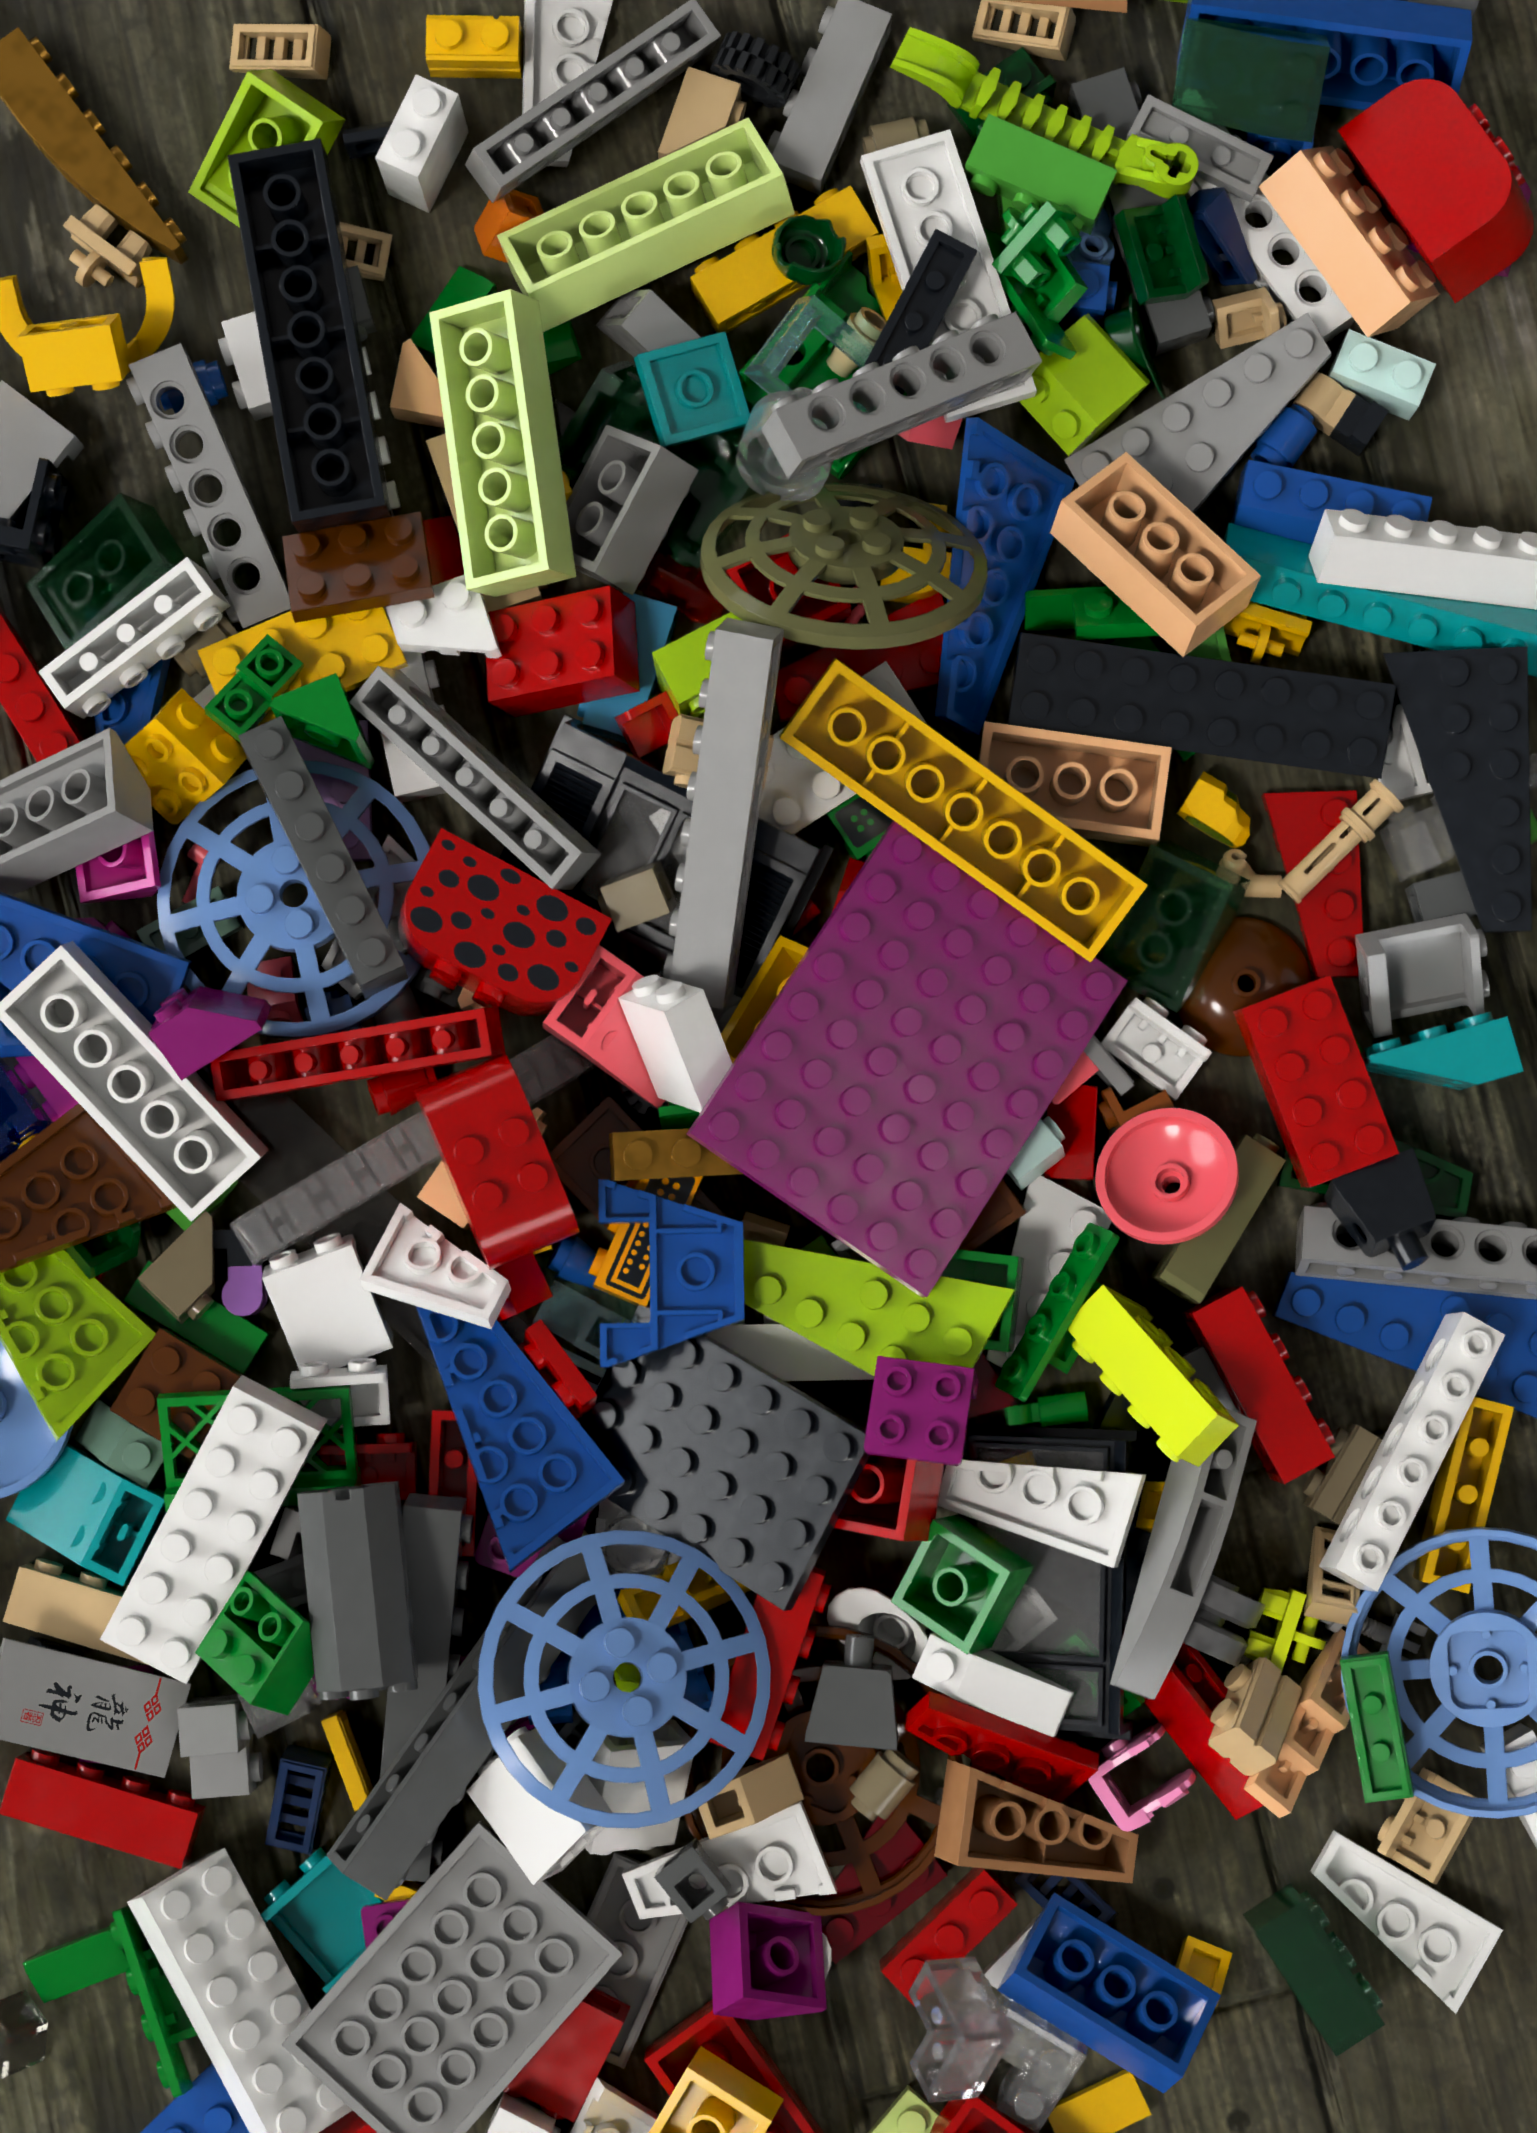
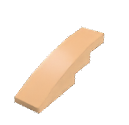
M1342 1628L1332 1635L1324 1650L1321 1651L1299 1685L1302 1688V1694L1276 1764L1253 1776H1249L1243 1788L1278 1818L1292 1812L1306 1777L1319 1770L1334 1734L1345 1729L1350 1720L1341 1682L1340 1657L1346 1633ZM1360 1643L1358 1644L1357 1655L1371 1653Z

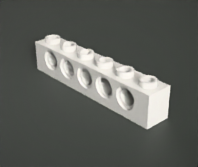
M1198 89L1173 105V107L1230 134L1222 123L1223 115L1219 107L1212 99L1207 98L1205 100ZM1174 165L1171 168L1176 176L1181 170ZM1265 174V176H1264L1263 180L1261 181L1260 185H1261L1266 179L1269 178V176H1268L1267 174ZM1195 176L1188 193L1192 196L1198 190L1220 187ZM1258 187L1251 203L1226 191L1235 210L1258 277L1254 284L1257 288L1266 287L1274 302L1282 303L1287 325L1308 313L1326 343L1350 327L1355 321L1260 188ZM1258 213L1265 218L1267 226L1263 228L1252 227L1247 223L1245 215ZM1279 249L1286 250L1292 255L1294 263L1291 265H1281L1274 260L1272 252ZM1305 286L1315 288L1319 292L1321 300L1315 303L1305 301L1299 293V288Z
M1465 1312L1445 1314L1319 1565L1320 1568L1360 1590L1378 1592L1505 1334Z

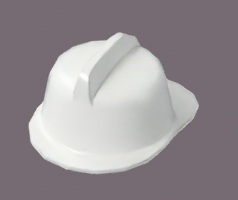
M858 1587L848 1588L838 1593L830 1602L827 1613V1620L830 1626L848 1627L872 1634L897 1647L918 1664L928 1641L927 1635L924 1632V1625L891 1603L892 1598L877 1590ZM875 1652L873 1663L891 1665L893 1680L911 1678L907 1672L892 1660Z

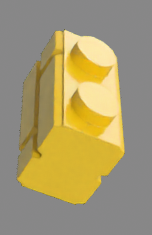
M427 15L426 63L429 68L430 77L522 79L523 32L520 17L499 16L498 19H494L493 16Z

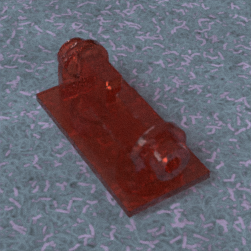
M664 550L661 553L655 552L647 567L644 578L637 586L639 590L643 591L651 599L677 606L679 611L685 613L689 619L697 623L708 624L722 617L725 607L710 592L704 582L701 570L694 581L690 582L686 579L692 567L690 564L670 555Z

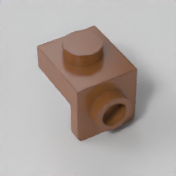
M1111 1087L1098 1093L1102 1102L1097 1104V1111L1108 1130L1114 1127L1118 1129L1127 1121L1142 1113L1174 1107L1166 1090L1126 1111H1123Z

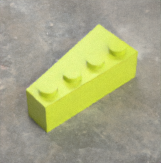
M1102 1285L1082 1305L1068 1328V1331L1075 1338V1341L1071 1344L1072 1347L1090 1364H1093L1094 1361L1103 1371L1099 1375L1100 1380L1114 1394L1118 1396L1123 1394L1131 1403L1127 1408L1130 1415L1144 1428L1149 1429L1152 1427L1160 1436L1156 1444L1166 1456L1176 1463L1183 1459L1199 1467L1239 1426L1207 1385L1199 1379L1191 1381L1190 1378L1195 1374V1369L1185 1358L1170 1348L1173 1344L1172 1340L1162 1329H1157L1150 1322L1153 1316L1142 1305Z

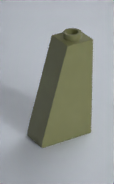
M1256 1133L1253 1138L1243 1135L1239 1137L1233 1147L1239 1165V1182L1234 1200L1222 1219L1198 1237L1185 1242L1171 1244L1150 1276V1279L1189 1304L1201 1303L1286 1161L1276 1154L1280 1147L1261 1134Z

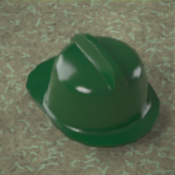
M1132 293L1129 297L1128 307L1098 320L1097 323L1146 378L1153 379L1160 396L1164 400L1166 394L1148 349L1141 310L1136 296Z

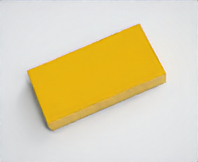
M340 1710L327 1715L321 1723L354 1811H357L374 1786L346 1712Z
M1125 2069L1044 2108L1054 2133H1115L1152 2115L1134 2075Z

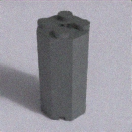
M399 1481L369 1483L351 1487H333L298 1493L316 1689L319 1692V1699L333 1700L350 1697V1700H364L379 1697V1691L389 1689L390 1693L418 1689L417 1678L419 1676Z

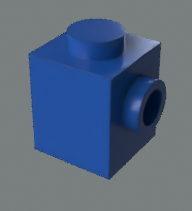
M1070 261L1088 289L1060 322L1074 324L1088 313L1096 322L1103 319L1106 309L1114 310L1117 282L1109 281L1110 265Z

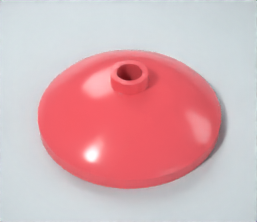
M1161 1108L1142 1113L1130 1119L1109 1138L1102 1149L1096 1167V1191L1101 1206L1108 1218L1128 1236L1151 1244H1176L1200 1236L1222 1219L1236 1195L1239 1182V1165L1231 1141L1215 1122L1191 1110ZM1169 1184H1180L1179 1190L1175 1193L1165 1192Z

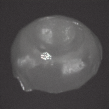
M632 1514L615 1518L604 1530V1532L613 1530L646 1531L663 1535ZM616 1544L601 1547L611 1575L630 1573L658 1578L668 1565L671 1554L669 1551L644 1545Z

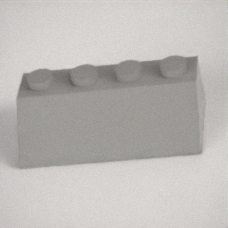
M108 728L0 780V892L13 896L153 831L150 788L116 731Z

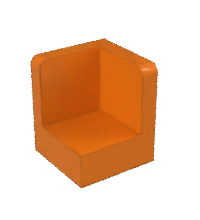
M513 189L494 203L490 200L488 201L474 226V232L484 256L507 263L497 235L543 214L544 211L538 197Z

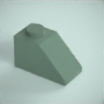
M98 1398L74 1439L105 1465L142 1487L148 1489L157 1486L165 1473L161 1441L110 1411L112 1404L102 1398Z

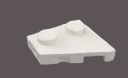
M465 575L434 585L435 598L386 606L397 644L403 652L425 653L426 651L434 650L443 655L460 656V651L485 653L487 658L496 659L502 656L483 595L466 590Z

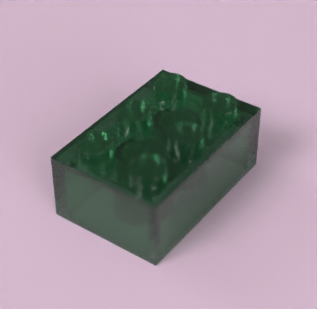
M1288 1884L1243 1914L1315 2028L1336 2057L1385 2025L1377 2013L1379 2009L1384 2007L1383 2003L1360 1972L1352 1974L1350 1969L1355 1967L1357 1963L1334 1931L1326 1934L1323 1928L1329 1925L1330 1922L1307 1890L1299 1894L1291 1884Z

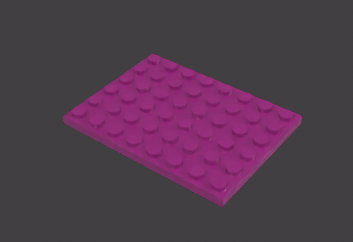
M893 820L700 1112L687 1135L920 1297H927L1124 988L1127 980L1096 958L1091 963Z

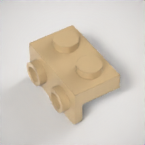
M1422 1768L1418 1775L1422 1779L1447 1791L1475 1797L1426 1768ZM1416 1796L1404 1798V1802L1396 1817L1390 1815L1383 1823L1378 1834V1840L1381 1841V1844L1377 1851L1437 1885L1474 1817L1441 1809Z

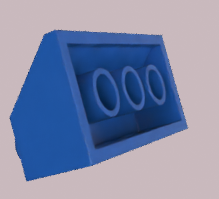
M1248 459L1241 472L1231 523L1312 545L1325 509L1338 511L1355 509L1364 514L1385 517L1395 514L1410 520L1428 522L1432 497Z
M1056 1893L1050 1897L1018 1948L997 1991L1162 2093H1165L1183 2078L1221 1996Z

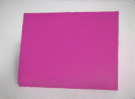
M154 830L76 866L80 903L152 897L161 887Z

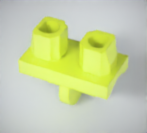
M1290 1587L1288 1592L1279 1589L1262 1588L1258 1602L1266 1605L1262 1614L1277 1619L1278 1623L1273 1637L1249 1629L1245 1639L1248 1646L1244 1655L1253 1661L1259 1657H1266L1282 1673L1292 1640L1296 1641V1645L1291 1659L1305 1664L1310 1647L1324 1650L1327 1641L1314 1636L1319 1619L1305 1616L1301 1630H1296L1307 1594Z

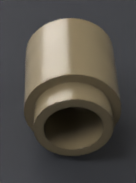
M913 117L869 126V136L862 137L864 154L929 136L926 120L915 121Z
M222 614L221 620L215 626L206 631H197L184 641L185 647L173 658L189 678L197 672L204 679L208 675L197 650L235 635L238 632Z
M886 1750L884 1754L878 1752L849 1787L855 1796L851 1800V1804L871 1821L876 1816L886 1820L916 1783L913 1779L920 1771L912 1761L898 1750Z

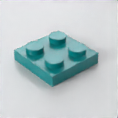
M725 331L641 353L634 357L658 441L662 447L668 448L745 427L752 423Z

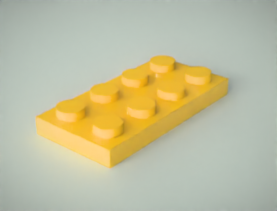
M384 607L297 623L294 622L292 613L289 611L197 650L216 695L236 675V666L267 634L304 663L303 669L285 693L337 673L346 692L362 686L377 666L396 670L409 666L403 651L397 644L391 622ZM270 710L258 726L276 718L272 710Z

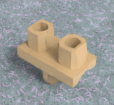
M95 204L80 220L71 215L63 225L71 233V239L89 252L88 256L76 249L70 255L69 260L79 267L75 280L85 288L91 286L96 280L107 288L114 280V276L105 270V267L108 266L135 288H138L143 282L139 262L142 261V258L149 257L152 248L146 240L129 230L116 248L108 243L106 239L116 228L118 222L98 204Z

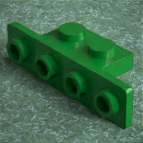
M983 228L993 260L995 261L1007 245L1002 242L998 234ZM1049 246L1040 258L1052 271L1050 277L1040 288H1028L1015 277L1002 275L999 272L998 275L1004 293L1008 295L1013 303L1010 307L1011 311H1016L1020 320L1027 324L1033 333L1030 337L1033 344L1046 355L1052 356L1053 353H1056L1071 360L1077 351L1058 323L1087 291L1088 287L1068 257L1057 255Z
M1107 586L1029 590L1025 592L1024 626L1026 631L1075 629L1076 640L1160 636Z
M1093 1223L1086 1225L1084 1231L1076 1238L1073 1250L1059 1274L1051 1281L1049 1291L1036 1314L1028 1321L1025 1333L1017 1347L1003 1364L1001 1374L995 1383L998 1389L1025 1402L1047 1364L1068 1374L1079 1355L1071 1345L1075 1338L1068 1331V1328L1082 1305L1102 1286L1096 1279L1120 1238L1118 1235Z
M128 1905L112 1912L114 1921L110 1924L111 1934L119 1950L124 1949L130 1966L126 1969L129 1988L134 1996L139 1995L145 2012L141 2016L143 2031L149 2042H155L160 2060L157 2061L159 2079L165 2089L170 2088L173 2097L176 2098L193 2088L179 2042L197 2036V2033L151 1948L147 1949L141 1928Z

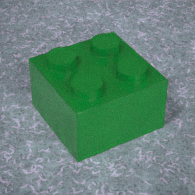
M958 1514L933 1519L930 1524L928 1541H922L891 1603L965 1654H972L992 1648L1034 1565Z

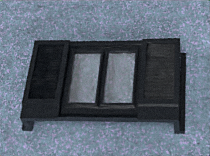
M565 714L531 790L597 849L601 855L573 890L559 891L602 913L598 896L602 895L600 887L608 879L660 860L677 902L675 908H679L681 892L675 891V879L680 863H685L687 847L681 846V833L685 819L687 817L691 818L693 801L687 800V788L674 785L675 777L663 774L662 769L580 729L583 722ZM758 817L733 995L743 998L780 935L791 939L835 848L834 846L820 839H817L812 844ZM504 846L499 859L544 882ZM673 910L666 915L617 932L613 921H611L606 930L666 960L669 952H674L675 937L669 935V925Z

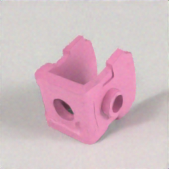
M1160 1722L1147 1727L1133 1736L1131 1740L1113 1739L1100 1749L1103 1755L1099 1757L1098 1771L1088 1779L1117 1826L1123 1831L1129 1832L1151 1822L1150 1819L1154 1816L1152 1812L1161 1806L1167 1808L1189 1794L1188 1788L1196 1780L1193 1770L1187 1769L1130 1806L1109 1774L1110 1770L1150 1747V1745L1164 1735L1166 1729Z

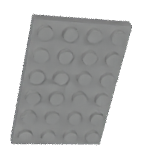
M479 1821L282 2043V2046L377 2133H466L623 1955V1950L546 1880L533 1885L500 1838L484 1823Z

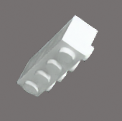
M186 557L42 668L39 674L64 709L83 719L87 716H96L108 708L111 704L110 698L123 688H131L142 682L148 675L147 670L158 661L170 659L181 652L185 647L184 641L197 631H206L215 626L221 620L222 612L231 605L206 570Z

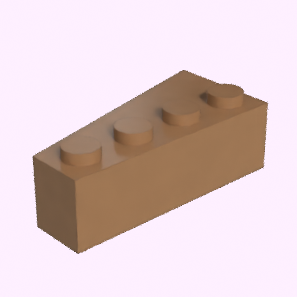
M947 1759L935 1857L964 1867L1133 1883L1138 1834L1123 1831L1111 1823L972 1767Z

